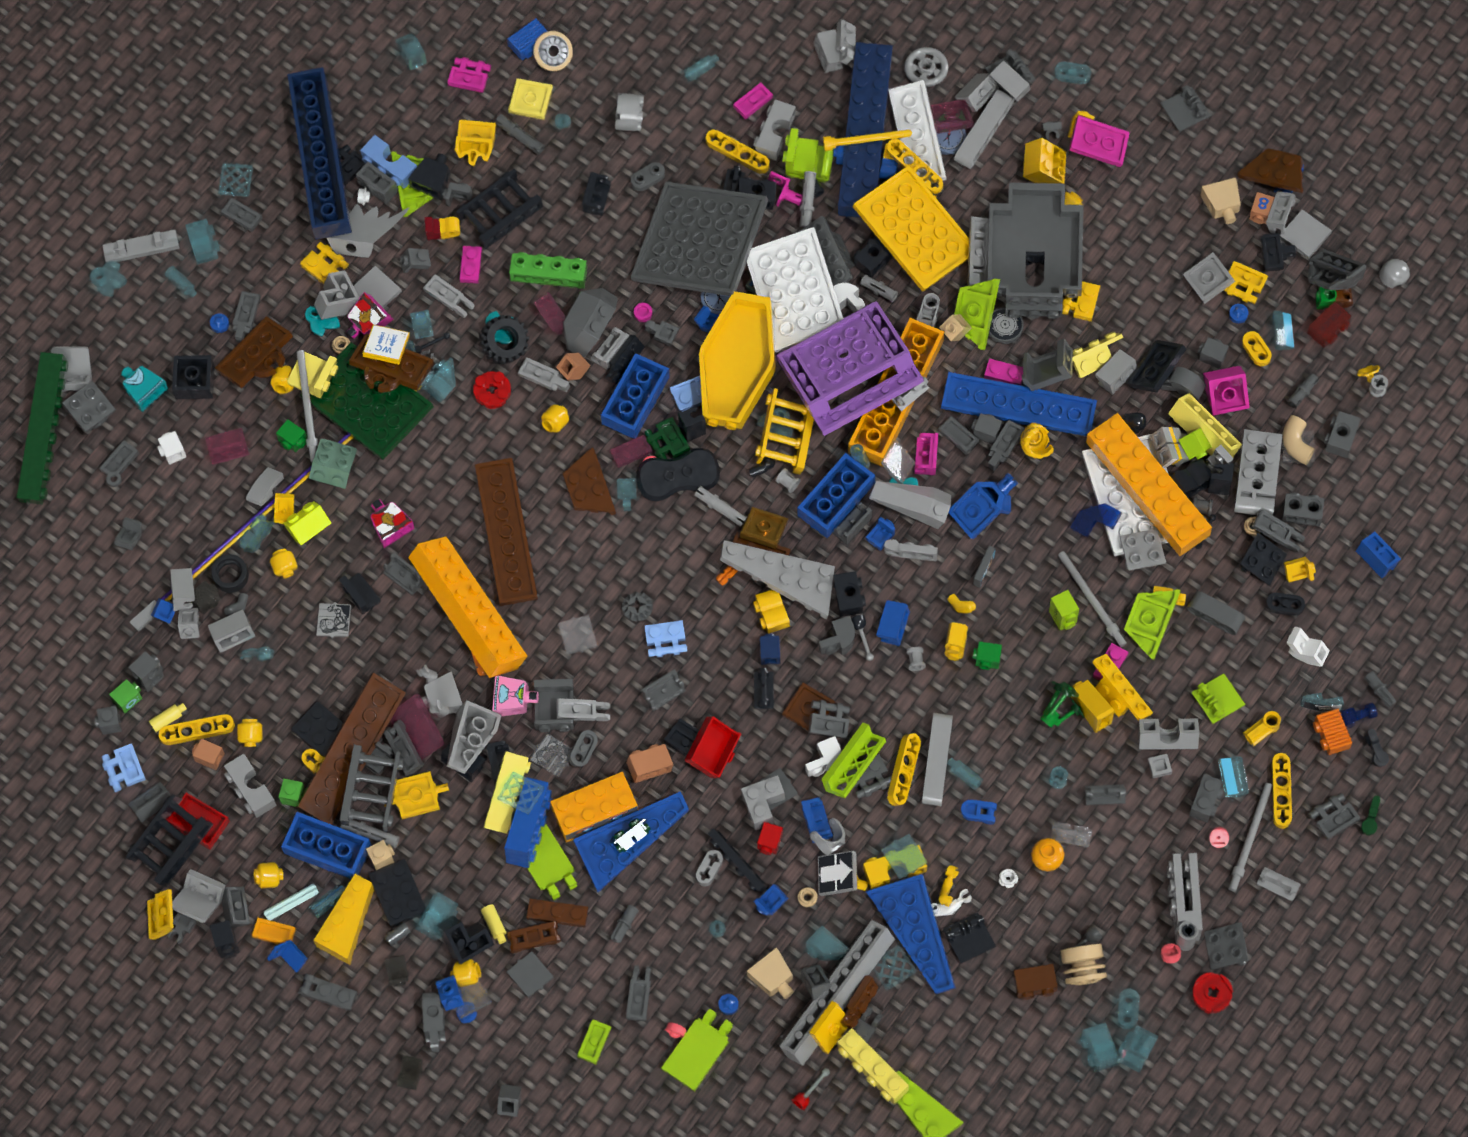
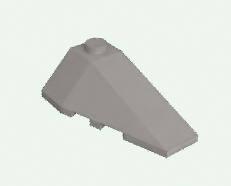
M876 481L869 499L936 529H939L945 523L951 507L950 494L937 488Z
M466 700L458 709L453 725L447 767L465 774L497 732L501 715Z

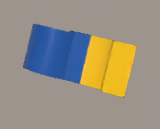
M888 143L885 144L879 176L880 179L886 180L897 174L899 164L887 152ZM892 146V151L897 150L901 156L902 153L899 151V146Z

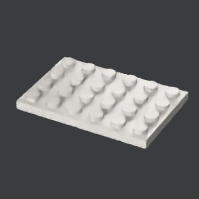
M814 227L751 248L747 264L758 296L769 297L772 303L775 353L787 350L844 319Z
M1152 434L1138 437L1159 462L1156 454L1157 451H1155L1150 436ZM1093 450L1082 451L1083 460L1113 555H1122L1124 551L1120 536L1157 528ZM1158 531L1161 544L1168 543Z

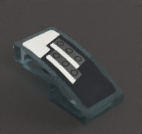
M1322 693L1302 696L1300 704L1302 707L1311 710L1330 711L1337 708L1342 710L1344 701L1343 697L1323 700Z

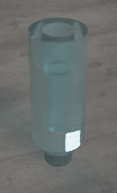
M716 54L711 57L707 55L684 70L686 78L690 82L715 67V63L719 61V58Z
M174 266L165 272V277L184 295H190L193 298L197 294L194 290L195 286Z
M853 445L850 448L852 458L869 469L870 461L862 445Z
M951 758L947 762L952 767L950 771L972 789L976 790L982 784L984 779L962 761H955Z

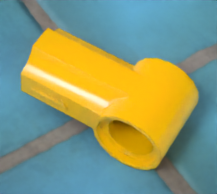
M1275 711L1267 712L1262 719L1243 732L1246 740L1254 747L1271 733L1277 732L1281 722L1280 715ZM1274 719L1277 723L1271 726L1266 721Z

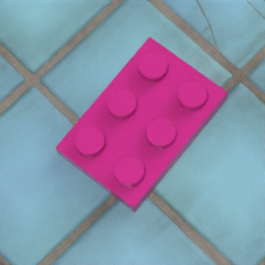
M1078 115L1075 120L1069 151L1121 167L1130 132Z

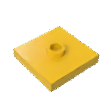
M834 1001L830 1002L809 1031L822 1051L827 1054L830 1053L847 1029L841 1023L845 1013L838 1003Z

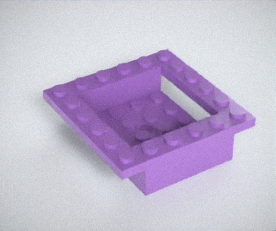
M877 301L775 355L781 368L824 436L924 382L922 375L914 365L908 348ZM848 353L846 357L840 358L841 354ZM892 366L897 373L832 410L830 409L828 404L830 399Z

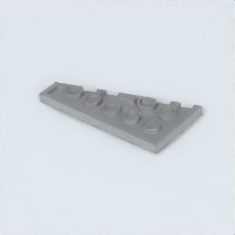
M723 541L720 561L738 571L746 572L752 576V579L764 582L770 589L792 601L800 602L805 605L806 609L814 610L821 614V617L827 619L835 566Z

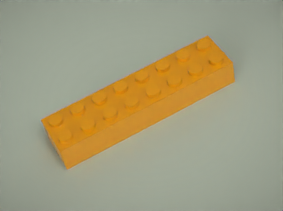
M910 318L900 338L908 348L914 365L922 377L926 378L944 342V331ZM892 366L884 370L878 384L897 374ZM891 399L862 415L848 444V453L883 467L915 401L903 411H900Z
M1118 413L1087 434L1086 443L1179 556H1182L1210 536L1212 526Z
M447 536L419 543L408 557L488 677L491 678L517 670L527 658V654Z

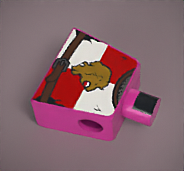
M364 292L348 314V318L352 321L353 325L347 330V333L355 339L361 332L364 335L366 333L370 334L373 325L385 327L394 319L370 294Z
M379 499L372 503L371 507L375 512L370 516L371 521L384 548L415 529L413 521L394 502L384 505Z

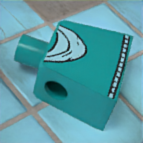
M128 366L121 372V375L126 379L122 383L123 387L141 412L168 389L164 379L143 366H140L135 371Z

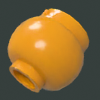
M1041 839L1032 848V862L1042 871H1054L1060 867L1064 860L1063 847L1055 839Z

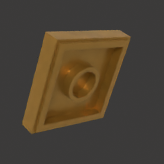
M752 507L741 530L740 538L776 549L788 523V518Z

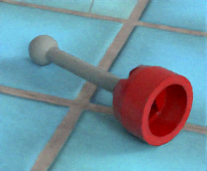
M824 1068L822 1070V1074L806 1093L801 1092L795 1095L792 1102L799 1109H806L810 1102L809 1094L825 1076L829 1075V1069Z

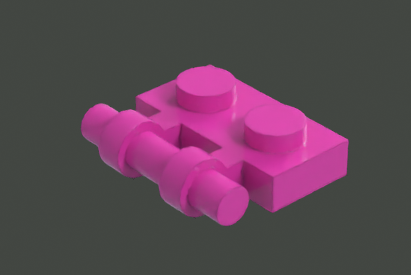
M465 57L462 59L455 58L454 65H459L460 67L452 66L448 86L484 93L488 74L482 72H490L491 65L485 64L484 61L480 60L478 62L471 61Z

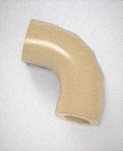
M1290 415L1282 433L1283 445L1290 456L1298 462L1307 465L1315 448L1305 444L1301 438L1307 424L1301 418Z

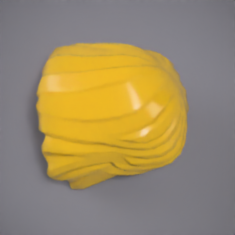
M1030 423L1020 436L1023 452L1035 459H1042L1053 454L1054 448L1052 445L1046 448L1049 443V436L1047 435L1049 431L1040 424Z

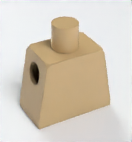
M1236 177L1202 186L1200 195L1213 218L1224 217L1226 224L1234 223L1236 221L1234 214L1240 210V197Z
M777 948L747 970V977L769 996H773L779 991L783 998L787 999L794 993L788 985L793 980V975Z

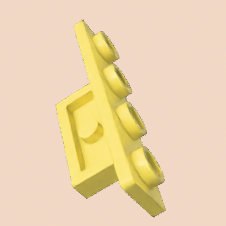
M1111 332L1106 334L1103 340L1099 341L1097 339L1089 342V346L1082 349V347L1074 349L1073 365L1078 377L1082 378L1101 369L1112 358L1107 345L1123 338L1122 334Z

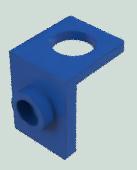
M291 940L275 946L267 958L270 961L282 956L295 972L300 971L307 961V957Z

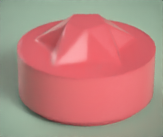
M1216 827L1211 830L1209 841L1214 847L1222 848L1228 844L1229 834L1226 829Z
M1173 943L1164 945L1161 948L1162 960L1166 963H1176L1181 958L1180 947Z
M669 1022L665 1029L672 1038H683L686 1033V1029L683 1026Z

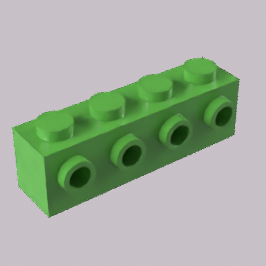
M512 253L509 273L510 280L514 282L584 289L587 262L581 258L566 259L562 256L547 257L543 254Z

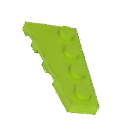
M899 1070L896 1072L909 1085V1091L896 1103L922 1137H946L963 1125V1121Z

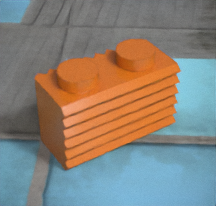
M1338 708L1316 715L1313 727L1316 733H1320L1322 738L1320 740L1321 747L1324 751L1327 750L1328 755L1351 748L1352 740Z

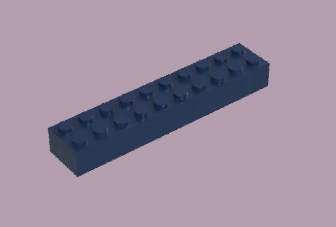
M856 42L846 137L884 133L893 45ZM883 140L845 145L838 216L861 218L852 206L879 185Z
M324 68L287 74L311 226L315 239L352 233L328 82Z

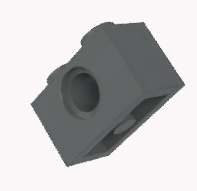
M1339 411L1337 417L1333 416L1330 427L1333 428L1332 433H1327L1324 444H1327L1325 451L1347 458L1361 418ZM1337 432H1343L1346 436H1339Z

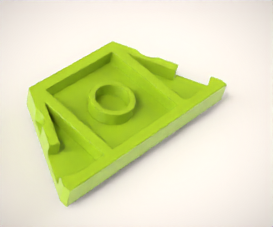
M394 151L391 152L392 161H397L402 155H398ZM411 155L405 156L415 163L417 167L424 159ZM410 184L405 189L400 185L398 186L402 211L409 208L404 217L409 216L434 198L410 188Z
M992 279L959 289L954 315L961 314L972 327L965 337L972 340L980 350L986 349L1000 279Z
M1179 589L1164 592L1156 591L1154 593H1138L1124 628L1126 633L1152 660L1156 657L1181 593Z

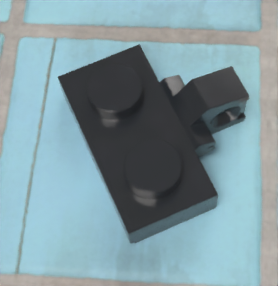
M1279 233L1261 235L1265 272L1284 270L1283 261L1289 257L1296 256L1295 245L1285 246V243L1280 241Z

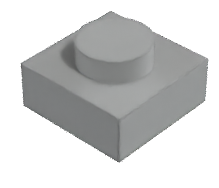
M1167 754L1148 758L1152 778L1172 774Z

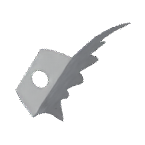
M356 204L349 213L352 233L328 237L327 240L336 254L369 258L372 253L373 244L390 230L406 214L409 208L388 218L390 212L378 218L377 207L372 208L363 215L361 207ZM353 244L356 247V251H348L346 245Z

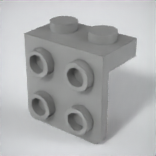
M52 347L51 353L63 354L68 361V371L64 373L65 389L61 392L67 390L79 391L92 381L88 347Z
M190 869L186 875L184 888L172 901V908L178 913L204 923L221 904L226 885Z

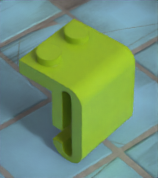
M791 128L790 135L786 136L785 142L788 150L784 151L782 162H786V175L791 178L804 179L805 171L816 172L818 181H829L834 148L832 151H825L824 146H818L819 140L798 138L799 129Z

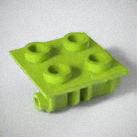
M1225 674L1206 684H1199L1197 686L1198 689L1191 692L1212 724L1245 706V703Z

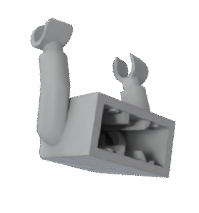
M426 665L420 670L417 669L416 672L419 677L424 676L426 678V685H424L426 696L416 699L418 709L421 710L429 707L430 713L439 718H443L451 713H457L463 704L452 672L438 678L437 672L428 669Z

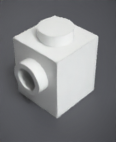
M175 431L165 433L158 438L160 443L157 446L161 457H166L169 465L186 458L185 451Z

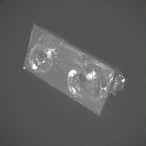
M1053 823L1051 839H1055L1060 843L1090 846L1092 829H1088L1089 827L1075 825L1074 830L1070 829L1071 824Z

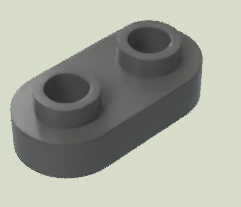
M654 162L634 173L631 177L633 189L644 191L663 180L665 177L664 166L661 163Z
M585 730L578 735L569 753V762L574 767H582L588 763L598 742L597 735L593 731ZM584 738L588 739V744L584 743ZM576 755L580 756V761L576 760Z

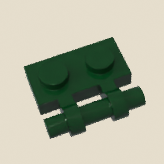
M673 417L656 424L658 432L653 434L651 429L644 432L647 437L646 441L654 449V455L657 458L667 459L666 454L671 453L672 457L675 458L690 450V446ZM662 439L666 446L661 448L658 440Z

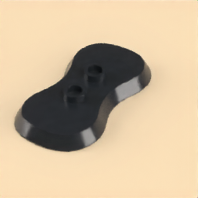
M705 448L691 449L680 457L673 459L649 458L643 461L636 471L638 488L641 494L651 501L665 500L674 493L683 490L699 491L698 488L700 486L710 490L718 483L720 477V469L715 455Z

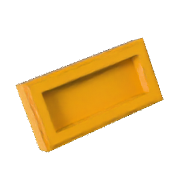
M257 918L252 938L281 944L288 940H293L296 928Z

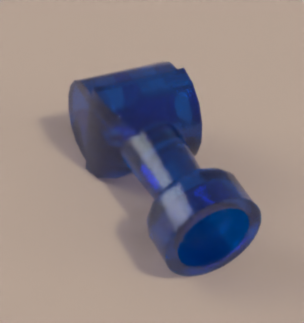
M1373 703L1366 704L1365 709L1355 711L1354 708H1348L1340 712L1347 729L1354 727L1358 720L1365 717L1369 719L1378 717Z

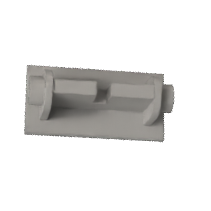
M923 377L924 382L892 399L900 411H903L929 389L927 385L928 380Z
M1266 867L1257 882V885L1292 902L1301 885Z

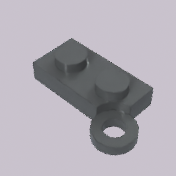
M123 441L99 468L101 472L107 475L106 481L111 487L121 484V474L139 455V451L126 441ZM117 477V481L111 482V478Z

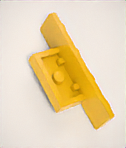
M1107 654L1092 661L1103 676L1095 688L1111 705L1118 717L1124 715L1128 709L1138 721L1153 714L1152 710Z

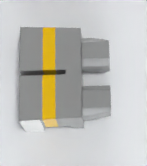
M1161 427L1150 435L1155 451H1157L1159 463L1163 468L1169 465H1176L1178 467L1182 463L1189 461L1188 456L1178 441L1185 437L1186 433H1181L1179 428Z

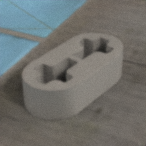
M709 851L696 872V880L701 886L711 885L720 870L723 857L719 851ZM714 856H717L719 862L715 861L711 867L710 857L714 858ZM709 870V879L706 878L703 881L700 874L704 875L706 871Z

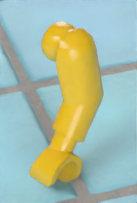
M952 865L947 868V878L944 879L938 898L939 903L950 907L953 900L952 896H948L953 885V878H956L959 874L956 871L958 867Z

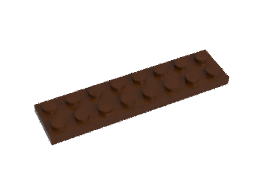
M512 458L475 464L500 606L537 600V591Z
M371 673L296 806L298 809L315 819L332 825L343 806L354 745L362 746V752H365V755L372 754L376 747L375 744L379 742L406 692L377 674ZM364 762V764H360L359 771L363 770L364 766L366 765V762Z

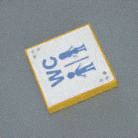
M373 325L363 351V357L399 365L410 337V332Z

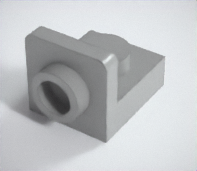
M198 608L179 610L178 629L180 638H199Z

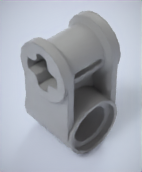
M929 293L924 296L917 316V321L934 328L940 299L936 294ZM933 302V303H935L936 305L933 306V307H930V306L927 305V303Z

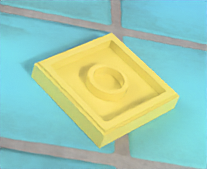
M517 78L508 110L509 113L544 120L553 85Z

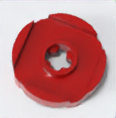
M491 371L483 373L475 379L473 393L479 404L484 405L488 409H496L503 406L508 398H510L511 386L509 380L502 372ZM490 387L497 388L493 394L487 391V389Z
M1205 973L1194 984L1192 989L1193 1000L1205 1013L1221 1012L1231 1002L1232 985L1221 974ZM1209 988L1218 991L1216 997L1208 995Z

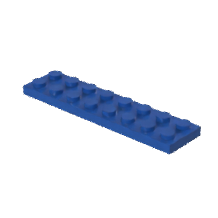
M948 372L941 409L976 416L990 414L998 420H1010L1023 425L1037 423L1046 429L1087 437V434L1092 429L1097 400L1041 389L1031 391L1029 387Z

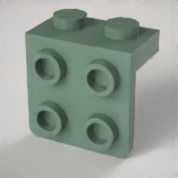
M321 439L312 462L309 479L345 489L357 449L331 440Z

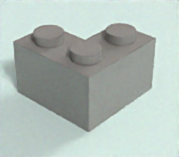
M345 270L328 273L323 286L324 291H319L314 306L321 319L350 313L359 300V296Z
M778 775L741 788L742 797L755 831L761 829L764 822L774 824L768 805L785 800V793Z

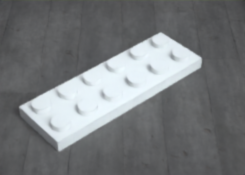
M924 80L889 89L897 131L908 129L912 131L910 137L899 138L900 141L940 176L943 181L947 180ZM907 156L904 158V162L909 165L914 162V159L911 156ZM921 168L917 170L916 174L923 177L927 174V171Z

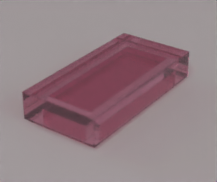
M642 435L611 449L610 453L617 467L620 468L651 454L652 449L645 435Z

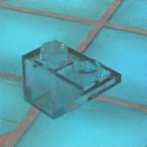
M451 357L446 361L442 359L436 366L438 369L436 373H430L424 380L426 384L423 388L438 402L443 401L456 386L454 362Z

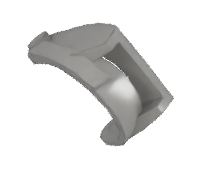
M835 818L829 820L833 830L832 841L825 840L816 831L810 833V838L826 855L831 854L845 844V831L841 823Z

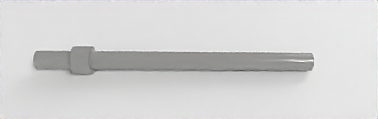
M304 350L297 351L308 437L306 444L307 448H309L310 460L313 462L318 447V440L315 438L305 354Z
M1064 551L1058 554L1059 558L1106 625L1109 635L1114 637L1120 647L1125 646L1127 643L1120 634L1117 624L1113 623L1067 554Z
M1265 783L1238 863L1233 868V877L1228 888L1230 891L1236 892L1240 878L1244 876V867L1273 786L1270 783Z

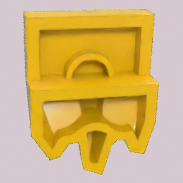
M459 120L455 151L458 157L462 158L468 155V163L472 166L475 165L478 156L488 162L494 147L496 123Z

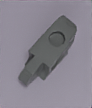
M422 993L426 1042H430L431 1052H440V1041H446L445 1012L437 993Z

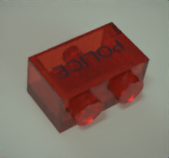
M1334 302L1309 326L1307 334L1323 348L1328 344L1332 345L1337 340V335L1341 331L1344 333L1350 327L1351 315Z

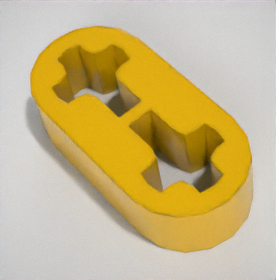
M307 749L303 752L301 758L305 767L315 774L324 757L314 749ZM314 755L317 763L314 764L311 760L308 761L307 756L312 757Z

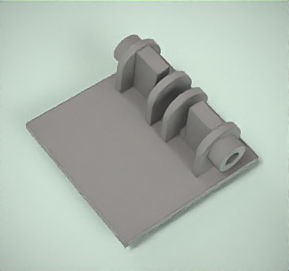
M1158 529L1120 536L1126 559L1125 566L1129 571L1166 564Z

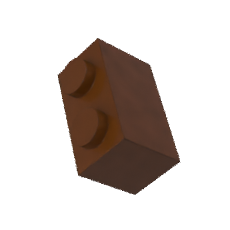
M1053 964L1018 969L1013 972L1017 998L1028 1000L1034 998L1035 995L1042 994L1043 997H1047L1057 992L1058 985Z

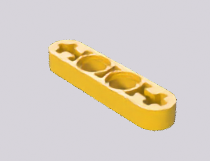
M711 130L706 134V144L713 150L756 173L764 174L769 170V159L765 155L718 130ZM717 137V140L711 141V138ZM732 144L735 146V149L727 151L725 146ZM747 152L751 156L749 159L744 160L740 155ZM762 162H764V166L761 165L760 167H758V163L761 164Z
M892 139L888 142L887 152L903 168L907 167L908 164H905L903 159L911 156L914 162L909 164L915 174L921 168L927 171L925 176L918 177L930 192L938 194L942 191L943 180L912 150L899 139ZM898 145L902 155L900 156L897 150L892 151V146L896 147ZM929 177L933 183L938 182V188L935 186L932 188V183L928 180Z
M223 714L164 726L159 731V738L165 745H174L231 733L235 723L230 715ZM225 720L229 723L227 728H224L222 725ZM214 722H216L217 725H219L217 726L218 730H216ZM208 723L212 726L209 732L201 731L203 724ZM186 727L192 729V734L189 736L182 735V730ZM177 729H178V734H179V736H180L179 738H177V736H176L177 733H176L175 730H177ZM166 732H170V734H172L170 735V739H166V737H163L166 736Z
M914 733L904 735L901 739L887 796L889 803L893 806L903 805L907 801L921 746L919 736ZM905 755L909 758L908 766L904 763ZM900 774H903L905 778L903 784L899 780Z
M1278 753L1272 760L1273 821L1276 827L1284 829L1292 821L1291 768L1288 755ZM1279 759H1282L1284 762L1283 772H1279L1280 765L1276 763ZM1284 777L1287 780V784L1279 786L1276 783V779ZM1278 796H1285L1288 802L1284 805L1277 802ZM1281 810H1285L1284 818L1287 819L1285 823H1281V820L1278 819L1280 818Z

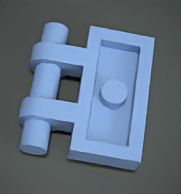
M683 620L645 625L647 646L655 645L654 649H648L649 657L657 656L659 658L666 654L674 653V655H680V652H687L686 644L678 645V642L685 641ZM672 643L673 646L661 647V644Z
M132 743L113 750L116 756L113 759H110L109 754L101 757L103 760L102 766L108 773V782L113 787L114 792L122 789L120 782L124 780L127 787L146 780ZM119 765L122 773L116 775L114 767Z

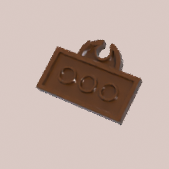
M266 316L215 369L219 374L241 389L254 376L260 378L273 376L277 372L270 365L277 363L279 367H283L285 355L281 348L293 335L290 331Z
M366 333L349 359V365L364 370L365 383L368 387L373 389L374 382L382 381L383 383L378 386V392H390L400 384L418 390L434 365V359L408 349L404 350L399 365L363 357V351L369 334Z

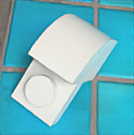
M839 283L833 286L841 310L848 306L854 313L865 307V303L859 297V289L849 283Z
M1294 627L1288 637L1287 644L1290 647L1288 652L1293 657L1310 665L1323 666L1330 650L1322 640L1309 638L1299 627Z
M835 736L817 743V750L821 758L805 764V771L808 777H817L822 775L825 770L828 771L841 753V748Z

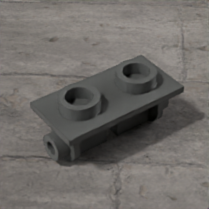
M1124 784L1085 786L1086 805L1126 803V788Z

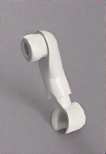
M968 889L962 890L959 897L952 901L950 907L933 903L932 907L935 916L952 915L962 906V903H969L972 899L971 895L963 898L968 893Z

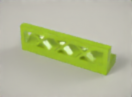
M862 723L823 776L822 782L826 792L846 798L886 743L884 737L872 733L869 724ZM871 740L878 742L875 746L867 747ZM868 755L865 760L857 762L859 756ZM857 768L855 774L847 776L849 770ZM847 783L843 791L836 789L838 785Z

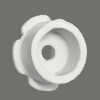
M366 187L365 189L359 188L357 203L365 205V202H369L370 191H367Z
M1005 869L999 874V883L1002 886H1006V888H1012L1018 882V876L1012 869Z

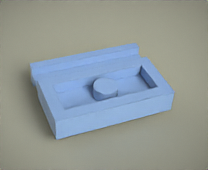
M700 376L670 387L679 411L683 412L702 405Z

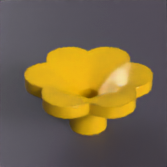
M1370 365L1358 370L1357 376H1364L1368 382H1371L1374 377L1373 374L1379 372L1380 366Z

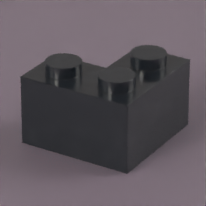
M451 916L436 925L451 957L460 965L494 945L487 928L479 922L465 929L462 921L455 916Z

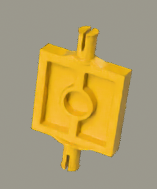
M431 772L399 779L396 782L392 805L396 804L402 819L440 810L438 793L449 791L448 783L436 786L432 780Z

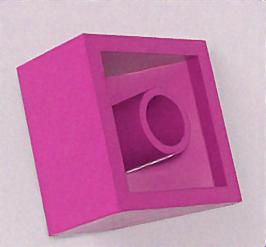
M1240 366L1203 373L1206 385L1205 391L1213 416L1250 408L1246 373Z

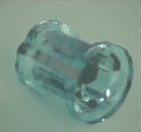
M1060 766L1052 769L1049 781L1053 788L1062 789L1065 787L1068 777L1067 770Z

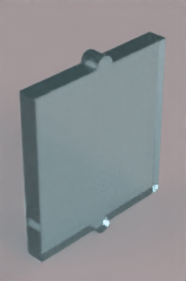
M910 834L899 840H894L892 844L881 850L899 879L911 872L915 873L916 869L927 864L926 859Z

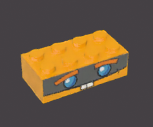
M623 772L550 801L551 809L566 843L638 811V805Z

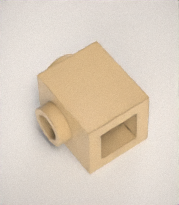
M384 840L366 848L375 870L394 863L392 856L395 853L391 845H386Z

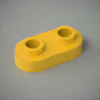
M1247 332L1242 340L1244 349L1257 366L1268 365L1272 357L1270 349L1257 332ZM1253 341L1255 344L1250 345L1248 342ZM1263 356L1265 359L1261 360L1258 357Z

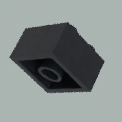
M211 355L174 356L172 391L175 399H213L215 364Z

